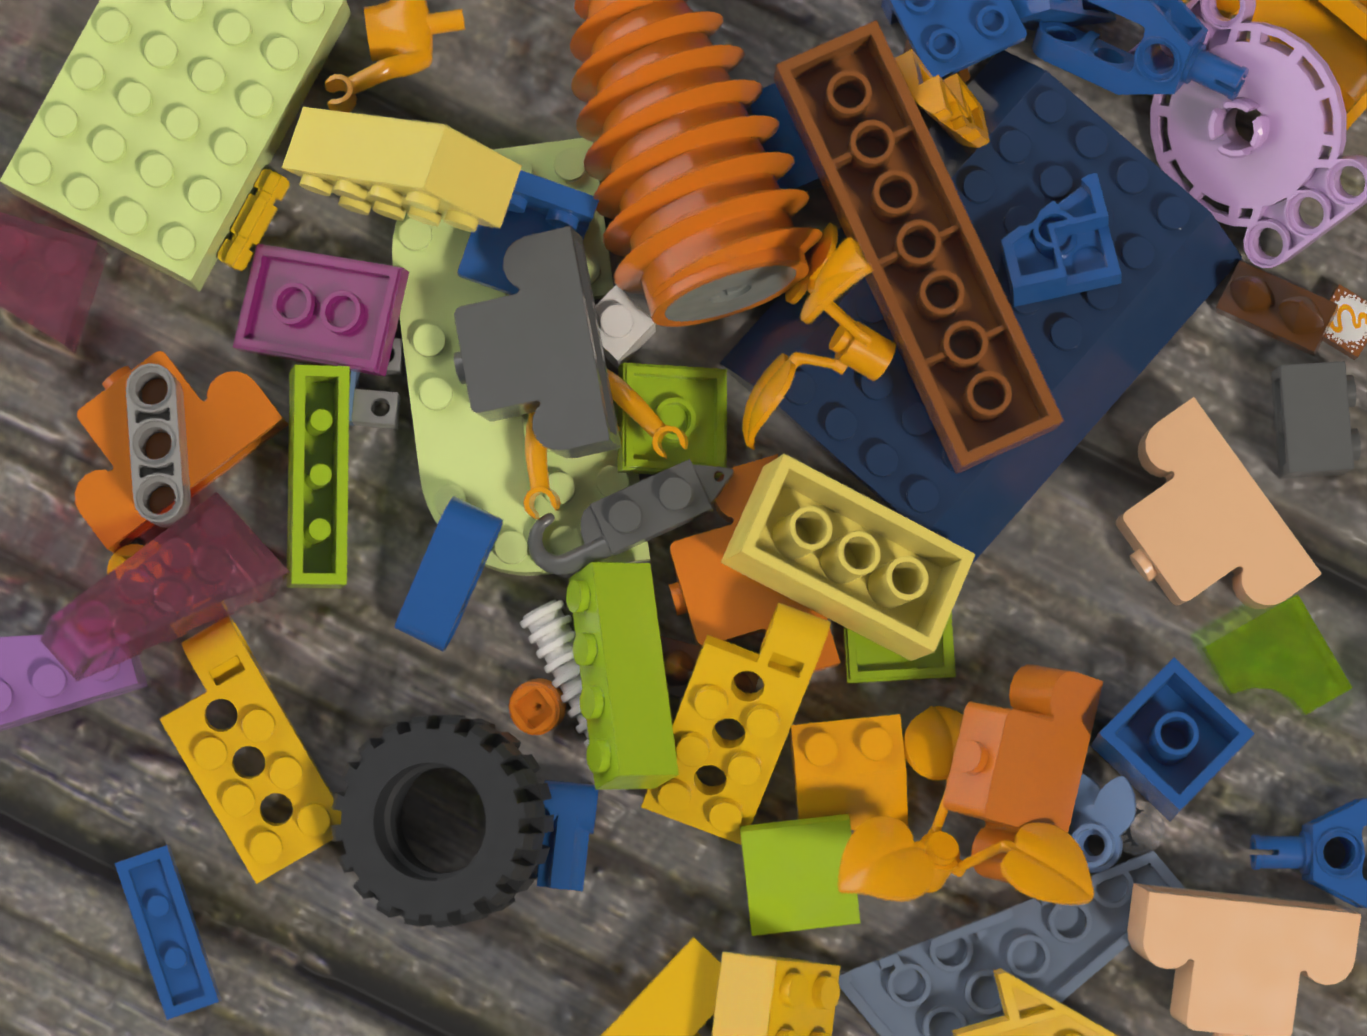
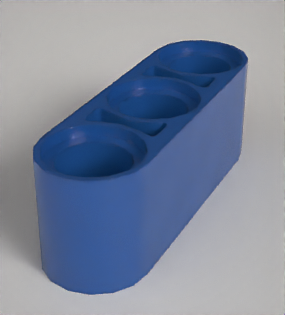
M453 496L437 524L394 628L444 652L458 628L504 520Z

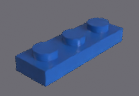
M165 845L115 863L166 1019L169 1020L222 1001L170 845Z

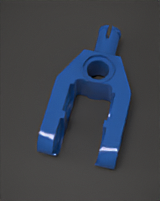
M1087 0L1144 27L1145 33L1135 50V55L1100 40V34L1092 30L1085 33L1069 25L1053 21L1044 23L1042 20L1040 21L1032 44L1033 52L1042 60L1117 95L1175 94L1184 83L1188 84L1192 80L1227 96L1228 99L1233 101L1245 83L1242 77L1246 78L1249 70L1247 67H1241L1206 51L1204 40L1208 29L1182 0ZM1160 44L1168 47L1173 53L1174 58L1166 55L1162 51Z
M1367 798L1349 801L1303 824L1299 836H1260L1259 834H1253L1250 839L1249 849H1270L1273 853L1271 855H1250L1251 868L1253 870L1299 869L1303 881L1356 908H1367V880L1363 878L1362 874L1365 858L1362 830L1367 826ZM1333 837L1341 841L1345 848V859L1337 868H1332L1328 865L1323 854L1324 846Z

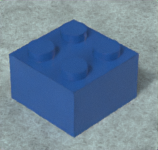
M1174 657L1099 732L1091 747L1121 776H1125L1130 784L1171 822L1246 745L1255 733Z

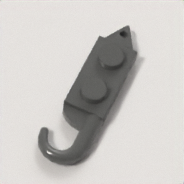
M689 459L593 502L584 510L581 518V534L584 544L560 555L549 553L544 548L542 542L545 529L555 520L552 513H547L538 519L530 529L527 541L529 554L538 567L547 573L557 575L574 573L583 569L591 562H598L609 556L618 555L713 512L711 505L734 475V470L732 468L694 465ZM717 473L724 474V479L720 482L714 479Z

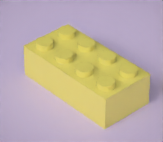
M310 107L302 108L282 165L283 169L301 177L299 185L302 188L324 196H330L332 192L340 196L338 205L352 212L369 215L371 208H373L374 212L399 221H403L405 214H408L410 218L431 226H439L441 219H444L445 223L468 232H475L477 225L501 228L522 167L447 125Z
M783 454L763 466L721 563L913 661L935 652L976 554Z

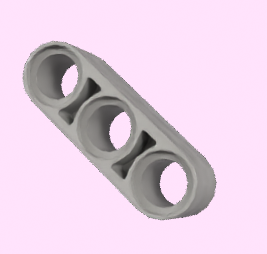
M148 363L132 371L126 384L133 500L136 510L143 518L159 527L169 528L185 520L191 506L184 394L180 382L168 369L159 364ZM153 379L166 380L168 392L164 400L154 405L145 404L142 398L144 386ZM160 432L168 433L172 440L169 453L161 459H149L146 453V443L149 438ZM164 486L172 487L176 496L174 506L167 513L161 515L154 514L149 505L151 495L158 488Z

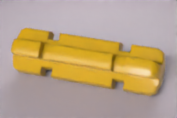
M269 169L261 171L253 186L257 189L256 194L248 195L229 231L233 234L231 240L225 238L217 253V258L222 263L235 270L243 271L246 269L254 254L250 251L251 246H256L260 243L278 209L273 205L276 200L282 202L290 187V182L284 176Z

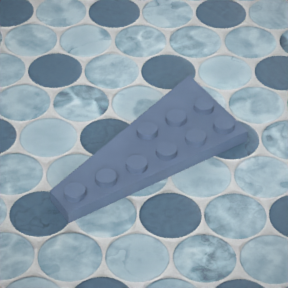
M1149 851L1102 872L1091 874L1094 896L1090 903L1063 905L1031 898L839 974V986L879 1036H953L952 1030L1004 1015L993 970L1002 968L1062 1002L1130 944L1127 928L1133 883L1184 889L1185 887L1154 851Z

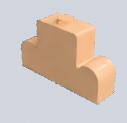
M1194 397L1157 422L1141 437L1138 445V458L1142 467L1151 475L1159 478L1165 477L1166 483L1120 515L1116 520V526L1135 551L1129 557L1137 571L1147 582L1154 578L1172 604L1181 605L1193 599L1232 571L1234 573L1232 578L1233 590L1237 599L1250 608L1266 609L1285 601L1322 574Z
M1133 883L1127 932L1128 941L1137 954L1158 967L1164 969L1175 968L1170 1014L1175 1020L1189 1029L1213 1032L1212 1036H1291L1300 974L1323 985L1337 984L1344 980L1352 971L1355 962L1361 914L1337 904Z

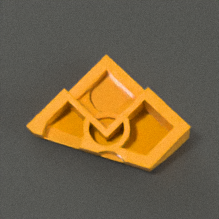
M913 49L895 58L914 101L954 141L963 146L980 148L990 143L983 108L957 73L945 80L939 75L933 77Z

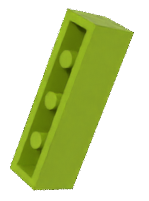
M294 365L289 374L286 588L341 589L347 585L350 366Z
M591 562L568 578L569 585L566 592V602L568 609L573 613L576 635L573 642V656L575 662L580 667L582 682L580 710L587 721L589 737L586 753L587 764L590 771L593 772L595 790L654 789L678 776L679 771L650 563Z

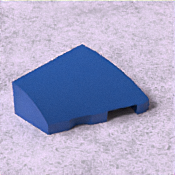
M1097 173L1088 174L1082 178L1081 187L1057 204L1053 200L1041 209L1037 219L1031 224L1019 226L1001 239L1003 259L1014 307L1121 284V270L1109 230V216Z

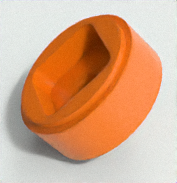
M543 678L531 679L518 686L513 691L509 700V713L514 724L521 731L530 735H542L556 728L562 722L566 713V703H563L561 700V695H563L559 687L555 688L550 680Z

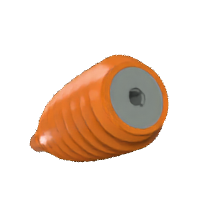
M575 0L574 9L576 14L586 21L576 30L570 42V50L573 56L584 62L572 78L571 89L579 100L587 103L577 118L576 129L580 136L594 142L586 153L584 169L591 177L603 181L593 199L599 200L596 211L604 217L613 219L603 235V244L613 254L625 257L614 273L615 284L628 293L645 295L652 321L657 325L666 327L696 325L729 317L764 304L790 290L808 274L809 267L804 254L820 241L823 232L811 227H794L791 217L807 204L809 195L802 190L779 188L777 181L793 167L795 160L788 153L765 152L762 145L777 132L779 121L770 116H750L746 109L761 96L763 86L761 83L753 80L731 79L729 73L741 63L745 53L739 46L713 45L709 38L723 24V16L709 11L694 12L687 4L688 0Z

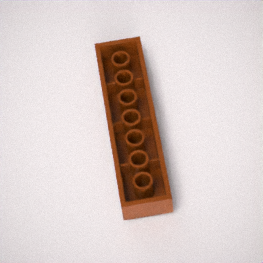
M875 20L776 64L774 82L846 237L852 238L859 243L862 255L873 269L872 272L865 275L867 283L955 473L958 474L1057 429L1064 420L878 21Z

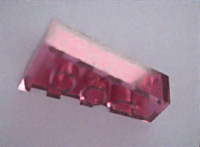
M0 212V309L76 354L108 252L98 241Z
M216 492L54 614L40 641L78 682L138 656L149 647L163 641L168 643L186 635L193 628L212 620L215 622L228 615L235 614L237 609L254 602L258 604L274 597L289 571Z

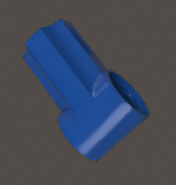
M545 779L544 783H548L552 799L544 800L545 815H554L553 832L544 834L543 844L550 847L545 863L538 864L537 886L583 891L589 835L594 834L599 790H595V785Z

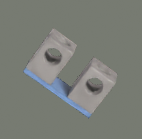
M394 338L392 351L395 352V355L388 364L386 375L403 376L402 339ZM351 371L349 425L398 429L401 400L398 392L359 389L361 372ZM378 404H389L390 409L385 416L379 417L374 415V409Z

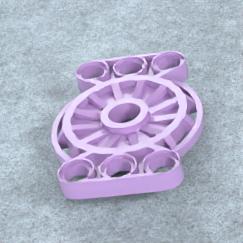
M1191 0L1186 6L1208 29L1204 40L1206 51L1241 67H1247L1249 69L1246 78L1242 77L1245 83L1233 101L1228 99L1227 96L1192 80L1188 84L1184 83L1175 94L1171 95L1170 103H1165L1167 94H1154L1150 108V127L1156 159L1160 168L1207 208L1218 222L1230 226L1247 227L1243 243L1248 259L1254 265L1261 268H1273L1291 260L1367 203V157L1362 155H1343L1346 144L1347 114L1341 89L1327 62L1308 42L1285 28L1265 22L1252 21L1256 0H1239L1240 9L1233 19H1227L1219 13L1216 0ZM1248 31H1251L1250 39H1246ZM1268 35L1281 39L1295 49L1292 50L1286 45L1270 41ZM1140 42L1135 47H1133L1128 53L1135 55V50L1140 44ZM1160 44L1162 51L1169 57L1174 58L1171 50L1165 45ZM1239 109L1245 112L1257 109L1262 115L1252 121L1254 134L1251 142L1244 140L1236 129L1235 117ZM1163 117H1168V137L1171 145V150L1169 151L1163 133ZM1173 160L1177 161L1182 173L1194 185L1191 189L1179 176L1172 162ZM1346 166L1358 168L1365 178V187L1359 196L1348 194L1341 185L1340 176ZM1206 195L1216 202L1228 205L1229 213L1214 208L1201 198ZM1305 197L1316 199L1323 208L1324 217L1318 227L1307 225L1300 216L1299 208ZM1248 208L1253 209L1251 217L1244 216ZM1265 228L1276 230L1283 240L1282 251L1277 257L1269 256L1261 249L1259 237Z

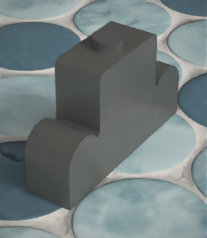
M571 226L522 237L510 245L503 258L505 275L519 289V292L461 306L454 312L460 351L454 353V365L460 383L467 385L470 407L473 412L490 422L535 412L532 429L536 439L544 447L564 458H579L621 448V442L583 238Z

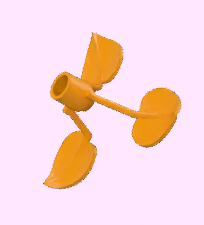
M829 223L824 228L820 241L804 254L809 272L804 279L785 292V299L794 305L808 291L810 296L803 307L801 320L809 324L824 310L840 324L829 343V349L835 352V358L794 352L789 357L781 353L768 366L754 385L744 410V440L746 445L755 450V436L787 393L797 367L809 364L831 368L841 375L847 367H850L868 379L876 381L887 369L894 356L896 343L861 322L855 321L833 301L860 278L872 272L873 269L862 255L860 245L856 240L847 238L836 249L838 230L832 223Z
M930 706L911 720L903 735L904 754L907 762L921 776L930 780L946 779L947 786L963 714L943 706ZM944 794L932 827L920 841L914 842L913 835L908 826L896 818L880 816L867 819L855 829L844 848L838 875V890L840 893L865 894L889 901H910L923 896L925 893H933L940 890L951 873L957 877H962L967 869L999 853L1005 852L1007 854L1002 860L1001 872L1015 889L1027 896L1063 905L1087 904L1091 902L1094 896L1089 868L1082 849L1069 833L1055 825L1047 823L1025 824L1016 833L1014 842L1002 840L961 860L959 846L955 838L946 832H942V827L949 811L943 807Z

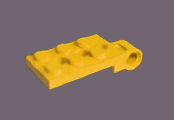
M778 602L759 654L707 635L672 724L679 775L654 789H647L641 808L742 845L740 826L751 825L823 649L831 622ZM742 671H752L761 677L764 686L754 693L743 692L735 685L733 678ZM731 718L742 724L745 734L739 739L727 740L717 733L715 724L722 719ZM713 765L724 772L726 781L718 786H708L699 780L696 771L703 766Z
M228 615L181 642L183 650L204 685L206 692L167 713L159 720L257 884L332 841L331 825L341 824L342 811L332 809L333 793L272 691L270 682L254 657L243 634L231 616ZM226 699L233 703L238 716L236 723L232 727L217 729L208 722L206 709L212 701ZM252 746L263 753L265 767L262 772L255 776H244L236 770L233 763L234 754L242 747ZM274 793L285 795L291 801L293 807L290 818L282 823L268 821L261 812V802L266 796Z

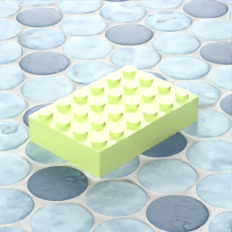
M100 0L0 182L17 197L200 292L218 259L217 253L225 238L229 239L232 234L229 231L248 195H253L256 190L253 187L261 171L268 168L351 15L347 1Z

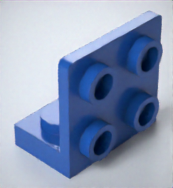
M882 0L881 8L890 25L899 21L914 52L933 77L939 75L944 79L1024 41L1027 35L1011 0Z
M520 170L501 228L477 225L476 231L471 232L458 268V276L509 295L518 293L519 289L507 279L503 270V258L510 245L522 237L571 226L584 240L599 200L593 199V195Z

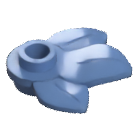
M1082 773L1068 833L1077 841L1082 849L1089 872L1091 873L1107 870L1118 862L1123 849L1121 835L1130 827L1135 819V794L1132 785L1125 776L1112 779L1101 789L1093 779ZM1093 835H1099L1105 843L1104 851L1098 856L1093 855L1088 848V841Z

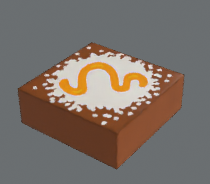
M1339 284L1328 299L1338 304V311L1323 341L1355 360L1367 344V301Z

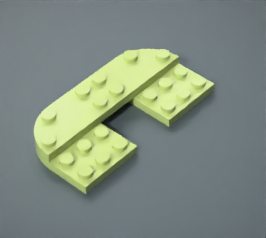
M585 138L493 149V151L521 165L522 171L594 196V193L600 186L599 180L591 177L584 169L586 153L594 143ZM596 210L583 240L594 300L602 299L614 287L609 251L603 244V235L606 231L605 219ZM405 214L404 220H397L392 242L393 266L402 267L409 271L399 318L420 481L427 506L437 524L453 496L504 520L485 563L486 567L513 575L536 576L552 574L547 573L535 564L529 554L527 543L530 529L538 520L529 516L524 508V497L531 490L525 456L528 414L493 422L476 414L470 407L467 385L460 383L454 365V353L460 351L454 318L455 310L461 306L504 297L509 294L458 276V268L471 232L455 228L445 223L444 219H441L439 226H431L410 218L408 214ZM613 401L616 421L618 424V404L615 401ZM547 449L550 489L558 494L561 505L558 511L555 510L551 505L548 495L543 493L536 497L534 507L540 518L547 513H552L555 517L554 522L545 529L542 537L544 548L549 553L560 555L583 545L581 518L584 510L591 503L640 482L639 474L617 473L618 449L579 458H564ZM648 541L598 562L636 563L650 561Z

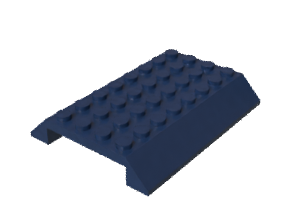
M1005 50L995 54L967 86L983 108L990 143L980 148L963 146L954 141L937 122L928 131L1064 421L1057 429L956 474L897 345L890 364L876 381L868 379L850 367H847L841 375L831 368L809 364L800 365L795 370L794 378L787 393L776 407L894 512L976 554L972 564L1243 258L1207 208L1047 70ZM1097 173L1109 216V230L1121 270V284L1014 307L1003 259L1001 239L1017 227L1031 224L1037 219L1041 209L1053 200L1057 204L1081 187L1082 178L1088 174ZM842 227L838 230L836 249L847 239ZM865 276L833 300L852 319L861 322L895 343ZM806 291L803 297L794 305L786 301L785 293H783L732 348L719 365L727 369L731 376L751 392L763 372L781 353L790 357L794 352H801L834 359L835 352L829 349V343L840 324L824 310L811 323L803 322L801 320V313L810 293Z

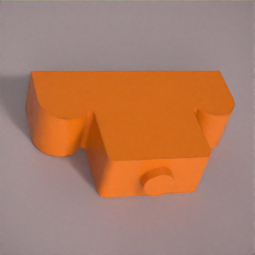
M157 351L132 370L129 366H124L112 373L102 383L105 390L77 411L78 420L113 465L111 471L106 469L94 470L86 474L78 482L75 490V504L79 513L107 550L115 553L119 548L131 544L155 526V524L139 514L133 500L126 400L127 379L132 371L144 364H159L168 369L182 386L191 498L289 425L264 391L250 376L238 371L225 372L217 376L209 385L206 394L207 399L203 401L177 365L164 352ZM158 378L150 380L142 391L143 402L154 405L164 400L168 392L167 381ZM160 432L149 438L146 443V453L149 459H161L169 453L172 440L168 433ZM164 486L153 492L149 505L154 514L161 515L172 509L176 499L172 487Z
M778 454L732 467L734 475L714 501V507L719 516L732 524L676 540L670 546V557L678 581L668 584L677 616L685 613L688 614L697 646L703 647L707 635L730 642L760 632L766 634L778 602L828 621L827 617L721 563L763 466L778 458ZM724 474L719 477L718 482L724 479ZM830 628L813 673L836 667L840 664Z
M1026 664L1019 668L1010 684L1009 699L1013 709L976 702H969L966 705L944 794L943 807L946 810L985 821V827L981 828L974 839L971 856L1002 840L1014 842L1018 830L1028 823H1047L1055 825L1068 833L1104 681L1075 671ZM999 853L973 866L976 873L984 878L1010 884L1001 872V863L1007 853Z

